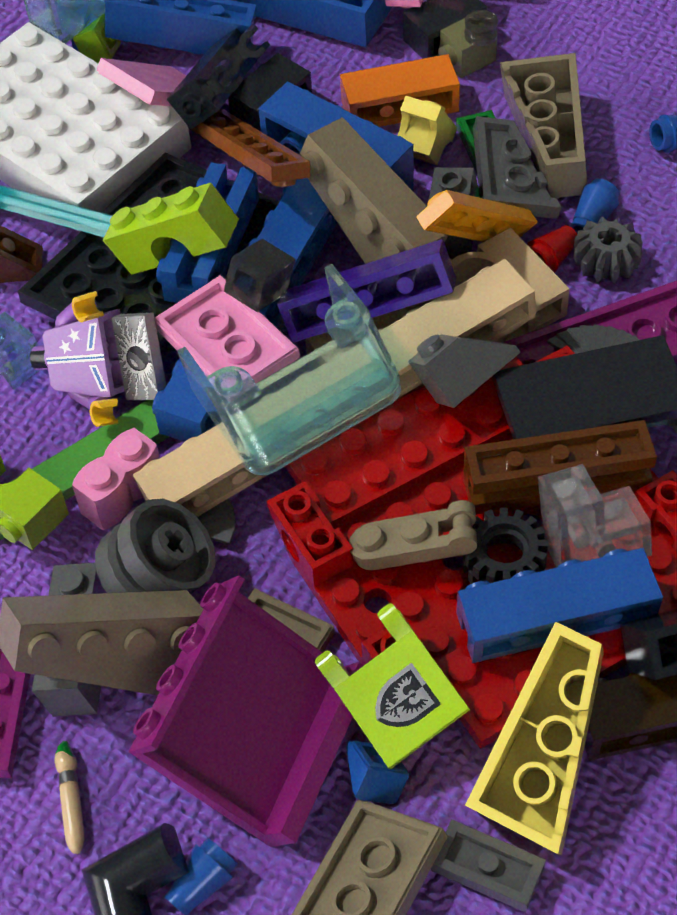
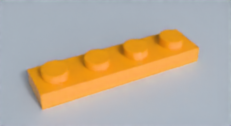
M450 190L434 195L428 201L427 207L416 216L426 231L481 242L509 228H512L521 237L538 223L529 209Z

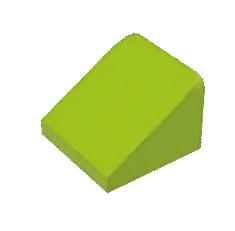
M105 13L96 16L73 37V41L80 53L97 63L100 62L101 58L112 59L121 44V41L118 39L105 37Z

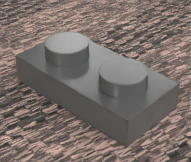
M451 819L445 832L448 838L437 856L431 871L526 913L545 869L546 859Z

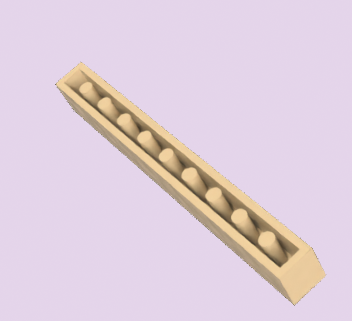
M505 258L492 266L481 269L475 276L454 287L453 293L437 297L420 308L410 310L398 321L384 329H378L371 333L367 339L348 350L336 353L329 361L311 371L300 374L294 381L279 390L265 394L256 403L241 412L227 416L217 426L198 437L186 440L179 448L160 459L148 462L141 470L132 474L144 500L163 498L181 504L196 515V517L200 516L285 465L284 457L388 405L422 385V381L408 361L418 353L417 347L427 338L436 334L496 341L535 318V291Z

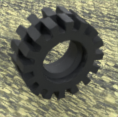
M500 508V514L496 517L492 509L485 511L484 521L478 516L476 517V522L472 525V528L477 534V548L472 553L463 555L464 573L468 572V581L471 584L478 581L493 583L510 579L515 574L526 570L545 571L548 539H545L546 532L542 526L536 529L537 520L534 517L530 516L526 521H523L524 512L517 509L514 516H508V508ZM506 543L521 549L523 555L521 559L515 562L501 563L488 557L487 550L493 545Z

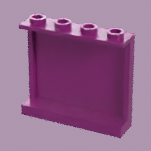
M239 575L222 583H214L204 594L200 603L203 611L197 622L192 624L181 637L178 646L182 651L175 664L168 667L160 677L156 686V690L160 693L152 708H148L136 722L133 730L136 738L128 752L268 846L293 844L297 842L353 716L315 664V659L323 652L241 594L239 590L245 579ZM357 662L347 665L345 668L351 676L364 665Z

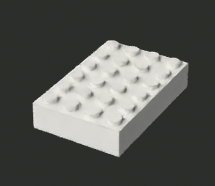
M30 22L0 43V180L11 188L102 212L165 152L178 158L191 149L188 126L173 107L149 105L99 74L97 71L99 63Z

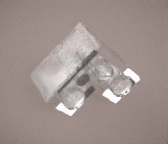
M583 464L538 477L542 524L546 532L545 539H548V552L556 568L569 560L578 559L583 562L601 558L606 553L616 549L631 551L644 548L647 557L652 555L651 521L630 486L600 494Z

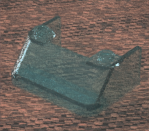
M333 264L324 268L332 300V306L325 315V325L328 334L333 340L258 383H255L246 370L236 366L221 368L206 377L185 346L177 350L193 393L244 467L255 475H269L391 405L398 399L401 393L399 372L369 310Z

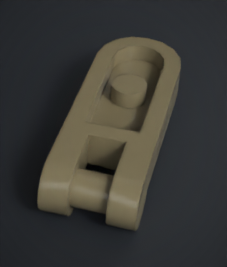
M458 500L452 502L447 509L364 524L356 529L350 537L349 543L353 547V550L350 552L355 562L366 570H379L472 553L477 548V534L472 528V525L476 522L475 505L470 501ZM450 531L449 534L443 535V532Z

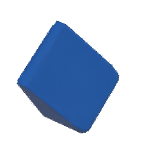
M349 741L346 749L352 790L356 799L395 804L409 778L408 770L402 762L390 770L371 743Z

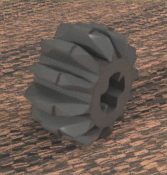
M601 216L598 223L587 221L583 230L578 231L575 237V265L581 267L583 277L595 275L597 284L603 278L609 279L613 284L616 283L619 277L629 279L633 270L638 269V265L641 263L643 244L641 234L635 233L633 223L622 225L619 217L614 221H607L603 216Z

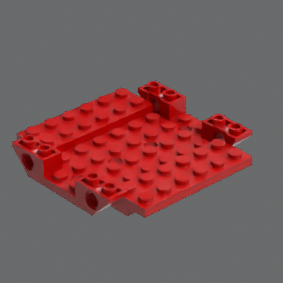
M567 345L536 362L575 353ZM516 356L500 370L523 364ZM493 376L454 408L436 403L427 388L423 386L284 457L285 468L297 485L266 501L292 563L357 660L362 665H365L396 642L379 619L377 613H373L365 607V603L371 598H384L403 614L413 631L470 708V711L459 719L480 749L498 739L543 647L472 663L467 648L468 634L466 629H461L456 614L458 591L465 589L471 584L468 581V572L464 573L463 569L451 570L443 564L445 558L379 570H366L355 562L350 552L353 550V547L349 540L356 529L370 522L447 509L452 502L458 500L469 501L463 480L464 447L513 440L493 383ZM650 468L652 482L635 491L516 508L523 511L524 515L532 514L539 517L543 522L541 526L546 532L545 539H548L545 570L557 568L560 564L569 560L578 559L583 562L601 558L606 553L616 549L631 551L644 548L663 595L659 613L677 609V474L674 470L658 478ZM516 509L508 510V516H514ZM500 511L493 512L494 516H499ZM484 513L476 515V517L478 516L484 521ZM450 531L443 532V535L449 534ZM506 543L493 545L487 550L488 557L501 563L515 562L521 559L523 555L521 549ZM621 628L586 636L601 643L604 650L599 678L605 677L627 664Z

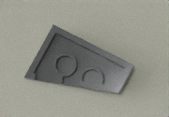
M476 116L473 134L479 198L529 209L536 217L558 219L562 207L557 198H551L546 189L548 182L544 174L537 172L530 160L532 153L514 120Z

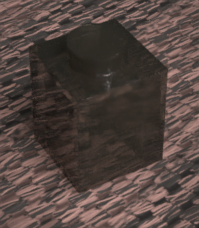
M261 239L232 256L224 292L258 312L287 293L296 259Z

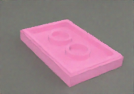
M101 58L97 67L99 74L149 105L171 106L167 98L186 77L185 74L171 66Z
M221 275L155 317L157 331L231 405L300 359L299 348Z

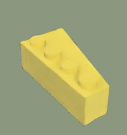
M555 622L465 806L554 853L562 855L604 650L601 643Z

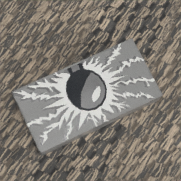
M154 313L119 314L111 317L126 400H154L156 394L166 387Z

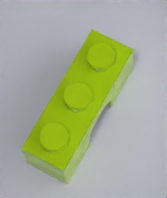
M210 182L195 188L191 186L186 187L178 193L164 198H152L147 203L133 208H121L111 217V225L103 238V242L130 274L133 275L157 268L160 259L166 258L170 250L171 238L181 242L194 257L226 248L239 218Z
M0 455V476H1V475L6 471V469H5L3 460H2L1 455ZM28 468L14 481L0 484V533L12 543L20 541L33 550L69 515L62 490L31 468Z

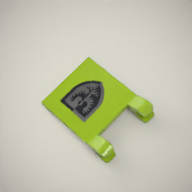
M389 603L380 609L377 615L396 640L395 643L351 676L341 660L329 650L320 654L315 659V664L334 688L386 766L391 770L470 711V708L413 631L403 614L392 603Z

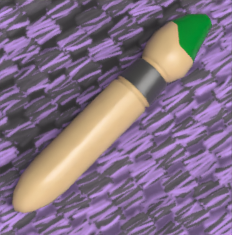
M62 741L57 747L54 763L59 773L64 835L69 850L74 854H79L83 849L85 839L76 774L78 765L69 743Z

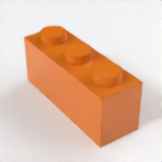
M449 54L340 74L343 109L364 120L371 121L378 127L401 123L402 114L400 109L405 96L440 104L445 107L447 114L459 112L460 83Z

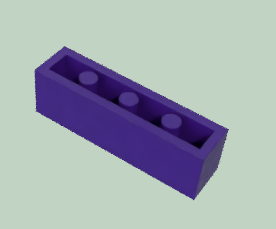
M443 239L286 289L277 305L290 339L294 343L453 293L456 275Z

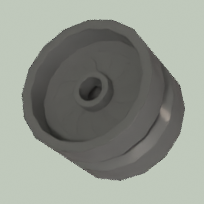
M163 498L150 499L136 507L120 524L115 526L101 539L95 551V569L101 585L107 593L187 590L192 594L211 579L216 566L215 547L208 530L196 515L181 504Z

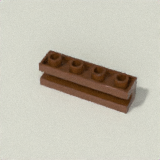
M641 420L464 447L463 480L468 500L475 505L477 515L491 509L493 512L500 511V508H508L510 510L635 491L652 482L650 468L655 467L657 455L646 422Z

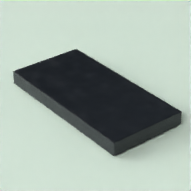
M664 335L499 370L493 375V383L513 440L645 420L646 424L677 418V365Z

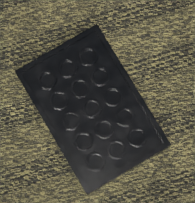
M165 152L102 213L114 215L121 208H133L145 204L155 197L164 198L176 194L189 186L195 188L200 177L204 178L207 170ZM259 192V201L225 276V280L228 282L233 269L240 267L245 259L251 240L253 238L257 239L264 228L267 214L269 211L275 210L280 202L279 200ZM80 232L18 290L22 304L55 320L72 302L74 297L97 291L98 294L95 297L97 309L103 311V313L120 309V314L154 313L155 318L176 304L175 302L164 301L162 284L157 282V268L131 275L103 242V237L85 232ZM157 331L160 352L162 353L170 343Z

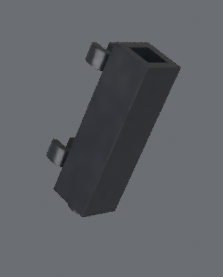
M256 25L248 27L243 34L236 28L211 46L167 98L168 102L190 129H193L219 111L229 96L241 84L243 78L260 56L269 48L270 44L268 41L260 46H256L251 42L250 37L258 30Z

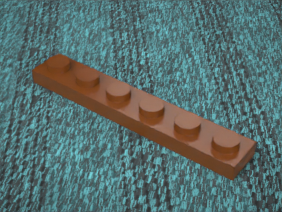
M219 109V111L191 129L202 136L203 139L214 144L216 148L226 152L228 156L241 162L243 166L249 167L257 175L270 181L274 186H292L296 184V179L310 178L309 160L224 109Z

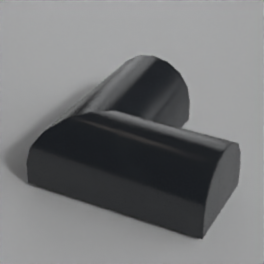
M166 823L81 869L94 915H152L147 895L189 873L175 827Z

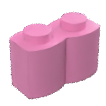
M132 428L118 435L108 445L104 456L86 464L78 472L72 483L81 514L102 530L119 523L130 511L133 501L143 498L132 474L141 470L148 462L160 459L157 444L137 429Z

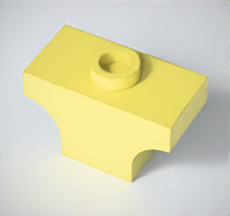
M405 96L400 109L402 119L397 136H401L413 144V158L438 165L445 146L453 141L457 127L445 112V107L428 100L422 101Z

